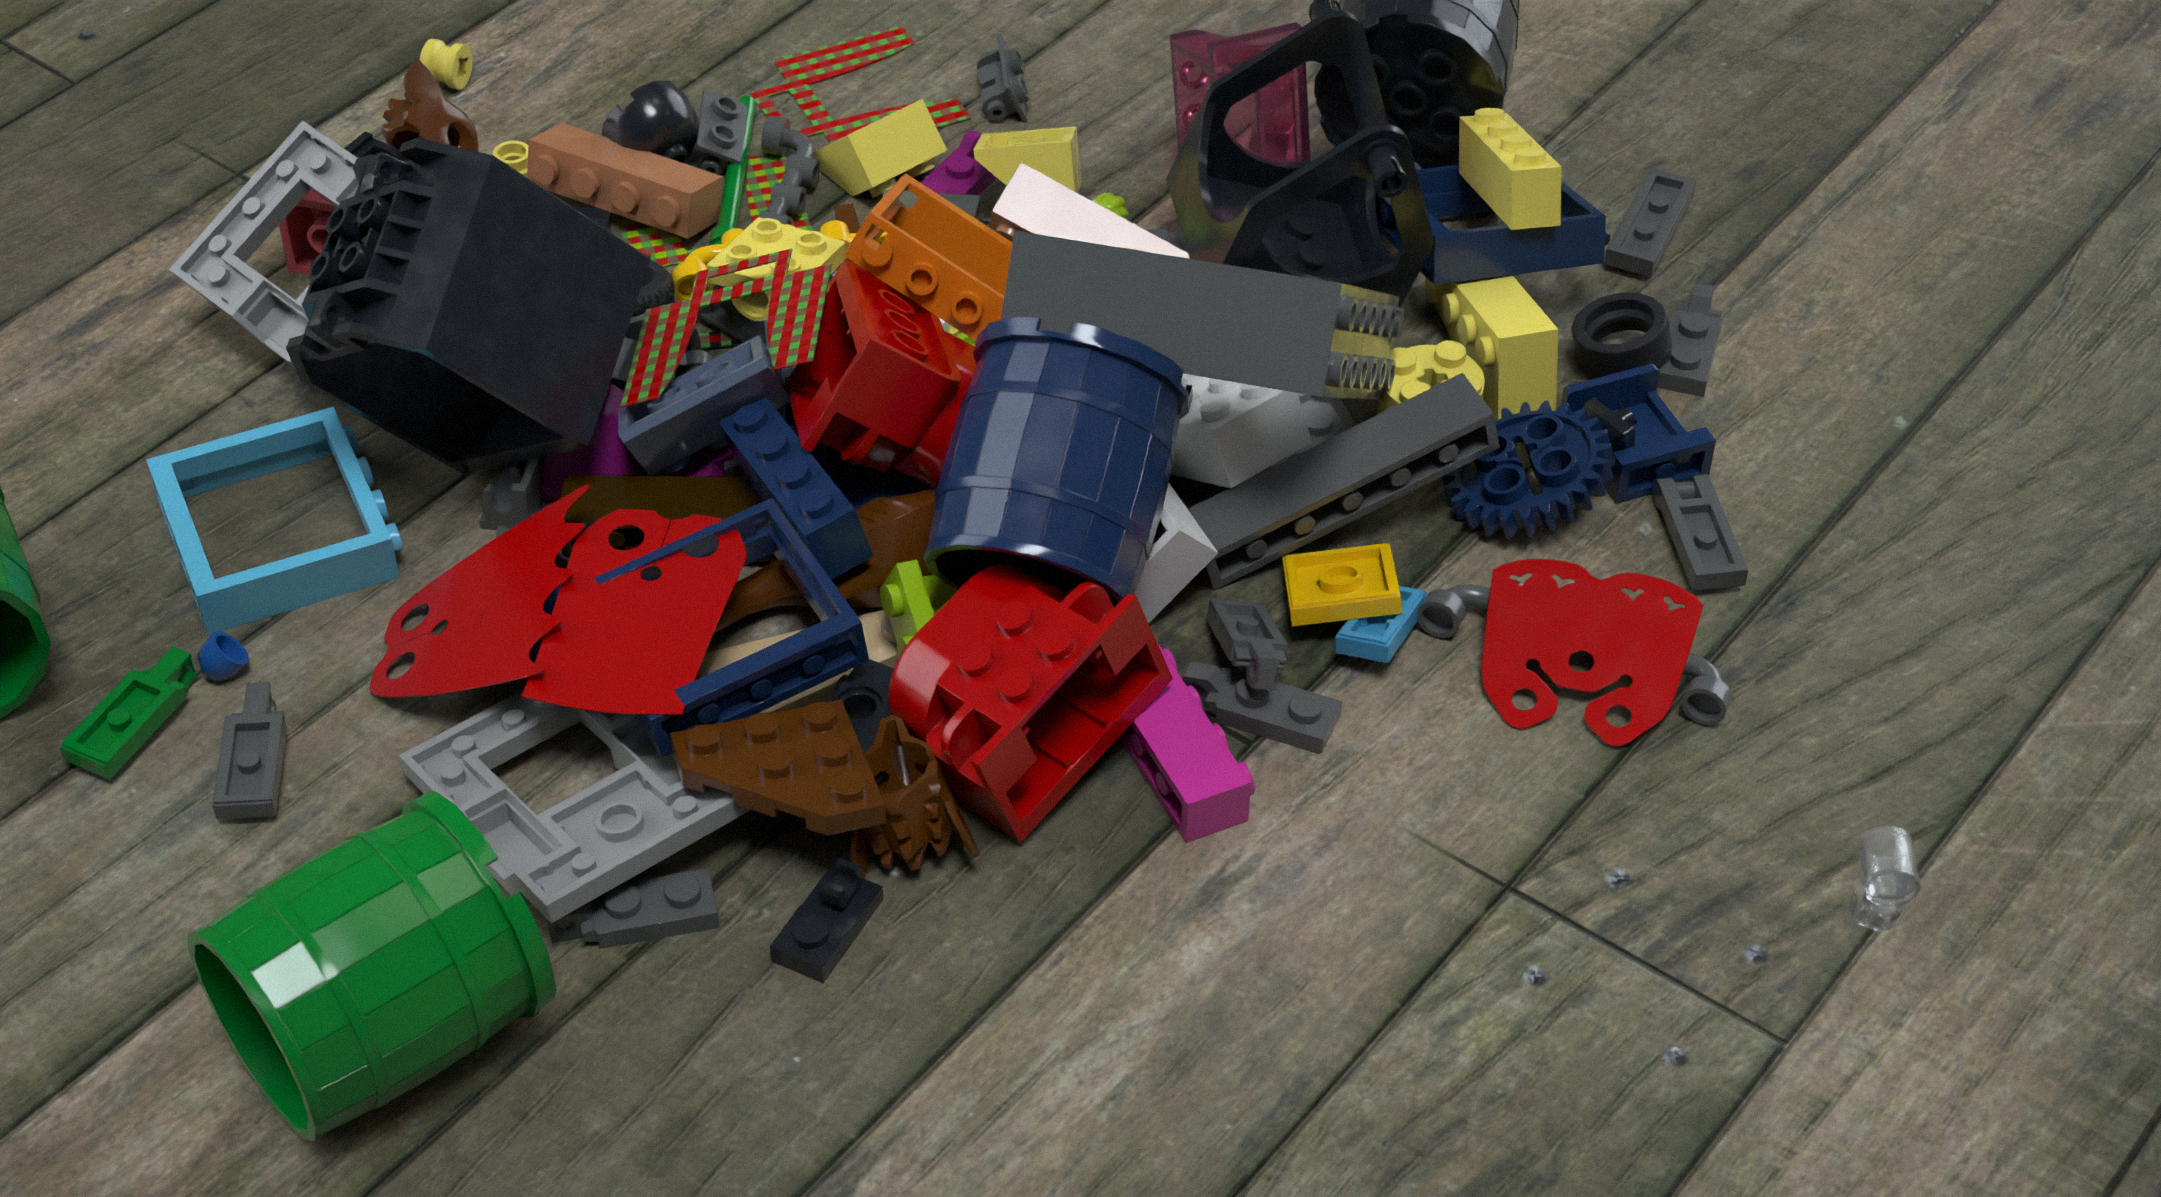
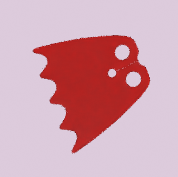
M587 484L578 488L501 534L407 600L393 614L388 623L384 636V641L388 643V648L385 656L374 669L369 687L371 693L376 696L393 698L445 694L509 682L543 672L545 667L529 659V652L539 639L556 627L562 620L560 616L545 613L543 606L547 597L573 574L572 569L556 567L555 559L560 550L585 527L583 523L565 522L564 516L571 505L591 485ZM423 604L429 606V613L423 622L411 630H402V622L411 610ZM447 620L448 625L446 629L438 635H433L432 631L440 622ZM408 652L415 654V661L406 673L396 679L391 680L387 678L389 667L399 656Z

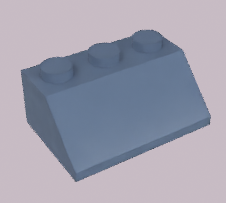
M760 335L670 381L659 399L618 408V435L649 476L660 470L664 474H670L690 463L692 460L690 455L708 445L711 450L727 445L728 443L718 422L736 413L741 407L753 404L766 396L778 413L782 415L786 411L784 405L790 403L786 382L779 370L774 371L770 353Z

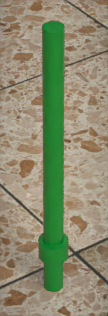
M743 96L738 100V102L747 105L742 161L740 165L730 161L727 164L718 223L711 231L709 245L721 244L723 234L737 227L756 110V101L750 96Z

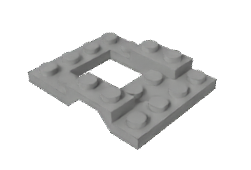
M302 121L169 270L180 281L241 325L251 336L294 367L286 346L289 338L303 335L309 320L302 303L308 287L295 300L245 262L309 190H312L336 208L341 200L355 196L359 184L353 166L358 158L305 121Z
M524 690L399 755L403 773L424 794L435 791L454 803L482 833L498 856L497 861L486 866L489 873L511 895L520 892L527 906L534 905L550 923L555 922L751 810L734 804V797L731 793L710 787L705 793H701L684 787L673 754L661 758L634 714L594 712L521 697ZM581 721L611 749L614 765L618 771L536 815L491 769L506 763L511 758L554 737Z

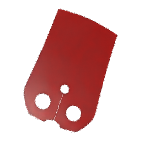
M617 509L592 524L581 533L572 548L566 569H572L573 574L562 583L552 615L560 616L562 620L556 627L544 635L535 663L543 665L545 670L528 678L521 697L594 712L682 715L686 704L682 703L674 690L695 681L710 640L746 560V548L737 529L718 536V548L709 556L695 558L681 551L656 561V563H651L598 584L594 579L595 577L724 519L692 514L690 517L671 521V519L657 514L656 510ZM632 525L643 531L644 540L642 543L630 550L615 549L608 541L612 531L622 526ZM655 565V567L660 568L662 571V575L654 581H646L641 577V572L647 567Z

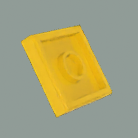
M1383 543L1285 555L1282 557L1292 627L1403 613L1401 594L1390 544Z

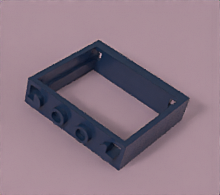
M1459 165L1416 170L1434 238L1432 251L1420 272L1434 285L1604 264L1605 246L1610 241V235L1605 232L1606 215L1561 181L1560 226L1511 230L1505 224L1450 231L1436 218L1493 211L1492 208L1460 175ZM1375 191V208L1379 232L1399 251L1403 243L1389 198L1379 196Z
M773 498L594 578L599 585L651 563H656V561L681 551L695 558L709 556L718 548L719 542L717 537L737 529L746 548L744 566L774 553L822 621L673 690L683 705L686 704L682 715L634 714L661 758L672 754L671 732L691 729L702 724L712 725L748 718L869 661L862 622ZM768 515L769 521H766L764 516ZM655 565L647 567L641 572V577L646 581H654L662 575L660 568L655 567Z

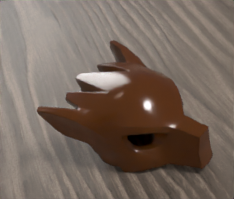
M418 58L412 61L403 82L406 90L404 95L406 100L391 98L388 102L390 110H385L383 118L388 122L382 127V134L387 144L400 150L402 143L421 138L479 152L478 135L474 123L465 112L455 106L443 94L429 69ZM405 156L401 159L403 162L410 160Z
M896 715L882 718L874 743L864 755L874 778L880 772H887L886 777L878 787L885 803L886 823L852 830L850 845L851 863L862 867V878H864L874 853L879 856L882 867L890 870L895 856L898 854L906 861L911 871L917 870L922 866L928 843L930 842L937 855L941 857L947 850L950 836L953 832L974 858H977L980 855L978 848L931 747L924 741L910 736L903 720Z

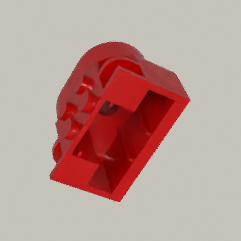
M844 259L827 288L814 361L783 369L801 448L812 452L816 444H826L840 451L841 458L852 465L859 464L866 468L872 467L882 473L892 469L930 489H938L947 449L960 411L959 406L967 393L977 367L973 355L975 346L944 331L939 317L860 266Z
M1000 563L989 566L972 576L911 638L894 667L889 684L888 701L891 715H895L903 720L909 735L924 741L931 747L954 796L963 805L1021 843L1171 682L1173 677L1141 605L1134 595L1128 593L1114 607L1108 593L1096 583L1085 582L1078 585L1075 589L1062 591L1018 564Z

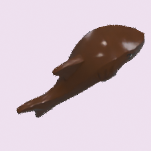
M936 489L923 490L895 497H878L856 509L874 556L832 579V582L852 609L883 610L880 588L896 563L918 560L923 577L934 575L928 570L923 556L929 542ZM776 559L735 583L714 633L754 612L776 606H810V604L779 560Z

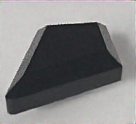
M1594 397L1584 404L1588 418L1598 417L1602 430L1607 429L1613 452L1635 446V430L1632 426L1637 424V420L1627 407L1614 413Z

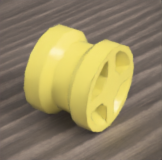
M433 38L427 40L421 51L420 61L429 69L437 84L444 82L449 88L461 90L467 85L471 76L473 60L470 47L461 43L446 46L444 41Z

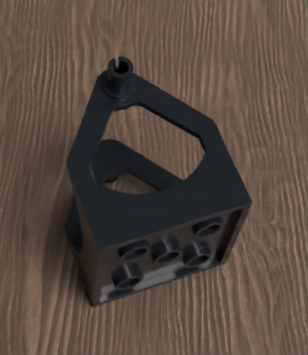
M1315 0L1310 5L1308 11L1311 22L1212 83L1169 171L1166 182L1190 259L1352 285L1398 296V307H1401L1434 245V238L1410 143L1400 128L1388 124L1362 22L1356 15L1348 11H1342L1337 0H1331V2L1329 0ZM1315 61L1322 65L1337 66L1341 69L1359 130L1356 135L1314 160L1285 162L1264 158L1241 146L1226 129L1224 120L1232 105L1303 63ZM1375 191L1379 196L1389 198L1403 243L1396 257L1387 250L1380 236L1376 218Z

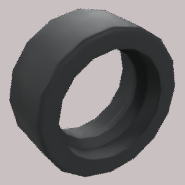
M1616 293L1603 296L1587 304L1575 316L1571 327L1579 367L1592 378H1599L1648 364H1654L1659 369L1669 359L1673 346L1665 307L1654 297L1641 293ZM1625 330L1645 332L1639 338L1621 344L1598 342L1612 333Z

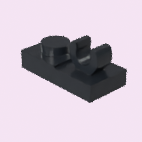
M839 858L836 861V867L832 865L829 867L804 903L800 904L770 945L771 962L824 984L884 900L883 886L862 878L863 870L861 866Z

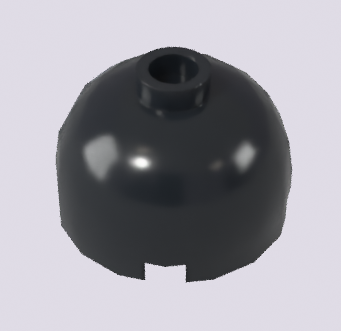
M668 80L653 81L638 87L630 93L634 101L628 104L623 111L618 104L610 111L603 124L601 136L607 137L625 148L651 152L684 164L688 161L697 140L699 129L698 117L688 97L673 82Z

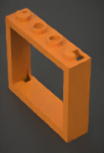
M905 173L869 212L843 256L976 341L978 334L990 322L1001 319L1013 242ZM906 189L919 197L912 209L900 202V197ZM884 232L888 233L881 244L876 242Z

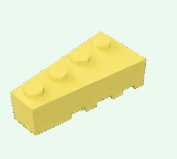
M1508 275L1436 285L1425 277L1427 298L1430 303L1434 304L1451 340L1462 344L1466 348V355L1471 357L1483 371L1485 378L1483 400L1493 412L1495 421L1502 419L1501 410L1506 407L1512 414H1517L1525 402H1528L1531 411L1539 409L1544 401H1549L1551 410L1555 411L1557 402L1558 328L1515 277Z

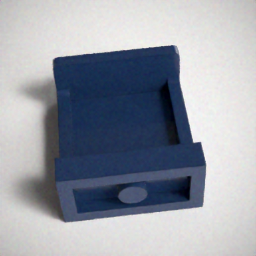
M1654 364L1568 385L1563 389L1561 405L1565 402L1569 403L1572 414L1584 408V404L1594 397L1614 413L1627 407L1637 420V424L1632 426L1635 430V446L1613 452L1616 465L1611 467L1613 480L1603 482L1604 489L1615 504L1652 495L1654 479L1671 477L1674 482L1688 481L1691 475L1710 474L1716 439L1706 427L1689 432L1684 429L1657 393L1660 371Z

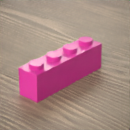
M1158 644L1173 679L1119 736V739L1185 843L1247 822L1249 820L1250 796L1255 792V785L1247 765L1244 762L1238 763L1230 752L1227 738L1218 723L1212 724L1204 713L1197 690L1192 685L1186 686L1178 674L1176 661L1168 648L1162 649Z

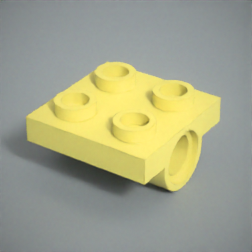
M758 217L707 264V269L792 248L787 274L832 264L831 274L846 259L843 256L846 251V242L827 237L818 231H806L781 224L775 219ZM776 262L710 278L708 282L728 287L772 276ZM772 290L733 299L732 302L736 309L746 318L758 322L764 321L768 316Z

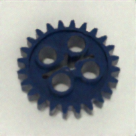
M1544 401L1539 409L1531 411L1528 402H1525L1517 414H1512L1506 407L1501 410L1502 419L1495 421L1500 448L1442 476L1443 489L1449 507H1453L1458 520L1466 518L1468 527L1471 530L1483 525L1486 536H1491L1502 527L1506 539H1510L1518 528H1524L1528 537H1533L1536 526L1542 524L1550 532L1555 531V520L1560 517L1573 523L1575 521L1573 514L1575 508L1590 511L1593 507L1589 496L1599 497L1606 494L1603 482L1613 480L1611 467L1616 465L1607 429L1602 430L1598 417L1589 419L1584 408L1572 414L1570 405L1566 402L1555 411L1551 410L1549 401ZM1516 443L1524 445L1533 473L1538 480L1542 492L1540 495H1533L1522 463L1517 456L1514 446Z

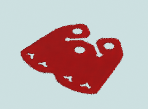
M1527 559L1502 564L1493 569L1481 666L1483 687L1503 720L1511 727L1522 730L1552 717L1558 707V697L1534 671H1529L1526 668L1528 660H1538L1540 663L1539 667L1558 687L1591 693L1619 681L1622 675H1628L1632 678V685L1630 687L1617 688L1589 702L1584 714L1588 726L1609 746L1628 744L1659 723L1672 705L1704 605L1686 589L1669 581L1640 573L1625 572L1599 580L1580 565L1561 560ZM1528 573L1532 574V577L1528 578L1522 586L1509 578L1511 575L1522 577ZM1557 575L1562 580L1573 579L1574 583L1559 588L1552 576ZM1623 588L1629 589L1632 592L1644 590V593L1639 594L1635 600H1631L1621 590ZM1664 597H1669L1673 603L1683 604L1685 607L1669 611ZM1578 651L1588 652L1594 659V665L1586 672L1574 671L1569 665L1570 656ZM1520 689H1529L1535 693L1537 703L1529 710L1517 709L1512 703L1513 694ZM1613 706H1624L1631 713V721L1626 726L1615 727L1608 723L1606 713Z

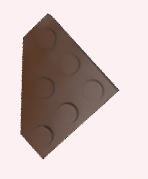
M841 699L829 702H814L804 707L773 713H758L748 718L712 725L702 724L691 729L670 733L672 754L684 787L701 793H705L710 787L731 793L734 797V804L775 818L781 811L806 819L807 829L825 835L886 823L885 803Z

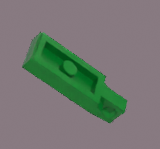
M172 646L150 670L145 668L140 672L132 669L62 741L60 750L64 760L110 780L184 701L189 692L187 689L198 676L191 660V654Z

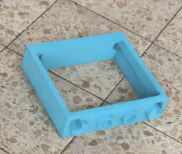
M334 407L146 459L158 503L207 635L400 578L395 551L403 549L398 529L395 523L385 525L384 521L389 520V515L380 489L370 491V488L374 487V480L365 456L356 459L355 455L360 454V449L351 424L342 426ZM333 455L367 535L214 579L184 498Z

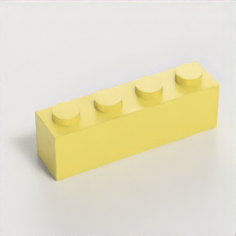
M1482 108L1475 111V116L1460 117L1459 173L1511 230L1560 226L1562 166L1507 113H1504L1502 109Z

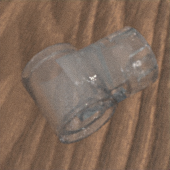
M1885 825L1867 830L1857 841L1860 865L1849 902V911L1852 918L1867 929L1876 931L1890 930L1896 927L1903 918L1906 904L1914 899L1920 891V881L1911 835L1901 827Z

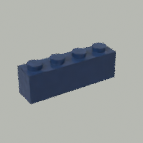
M766 396L753 404L741 407L736 413L718 422L739 470L763 501L770 498L774 499L831 580L874 556L855 508L813 455L801 448L798 436Z

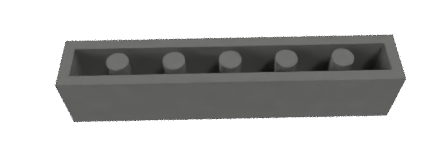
M1461 373L1445 382L1432 386L1430 389L1396 406L1387 408L1382 413L1350 429L1339 432L1334 437L1302 453L1291 456L1286 461L1245 480L1233 488H1229L1207 500L1196 503L1188 510L1218 552L1201 571L1213 590H1216L1500 448L1493 412L1466 376Z

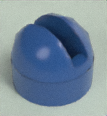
M216 631L201 646L198 652L200 669L206 677L211 680L225 681L239 673L248 663L249 656L242 644L234 637L224 632Z

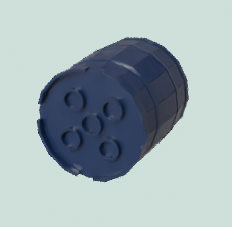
M1012 317L990 322L977 336L973 350L977 367L967 393L959 406L960 411L947 449L939 486L936 489L929 542L923 556L927 568L948 586L959 590L972 576L989 566L1000 563L1018 564L1062 591L1075 589L1078 585L1085 582L1096 583L1108 593L1115 607L1128 593L1135 594L1143 568L1151 554L1171 469L1174 466V449L1179 420L1189 413L1193 398L1192 385L1187 384L1186 389L1181 385L1184 371L1172 359L1140 341L1101 327L1072 322L1068 335L1054 331H1039L1042 321L1039 317Z

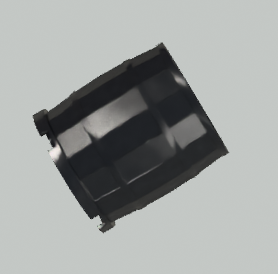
M1340 0L1341 10L1356 15L1362 22L1388 124L1400 128L1405 133L1410 143L1414 162L1420 165L1422 169L1459 165V118L1475 116V111L1482 108H1498L1502 110L1504 108V96L1508 90L1515 51L1517 49L1520 0ZM1320 64L1315 76L1314 98H1316L1317 107L1322 115L1320 124L1328 141L1336 147L1356 135L1359 127L1341 69L1337 66Z

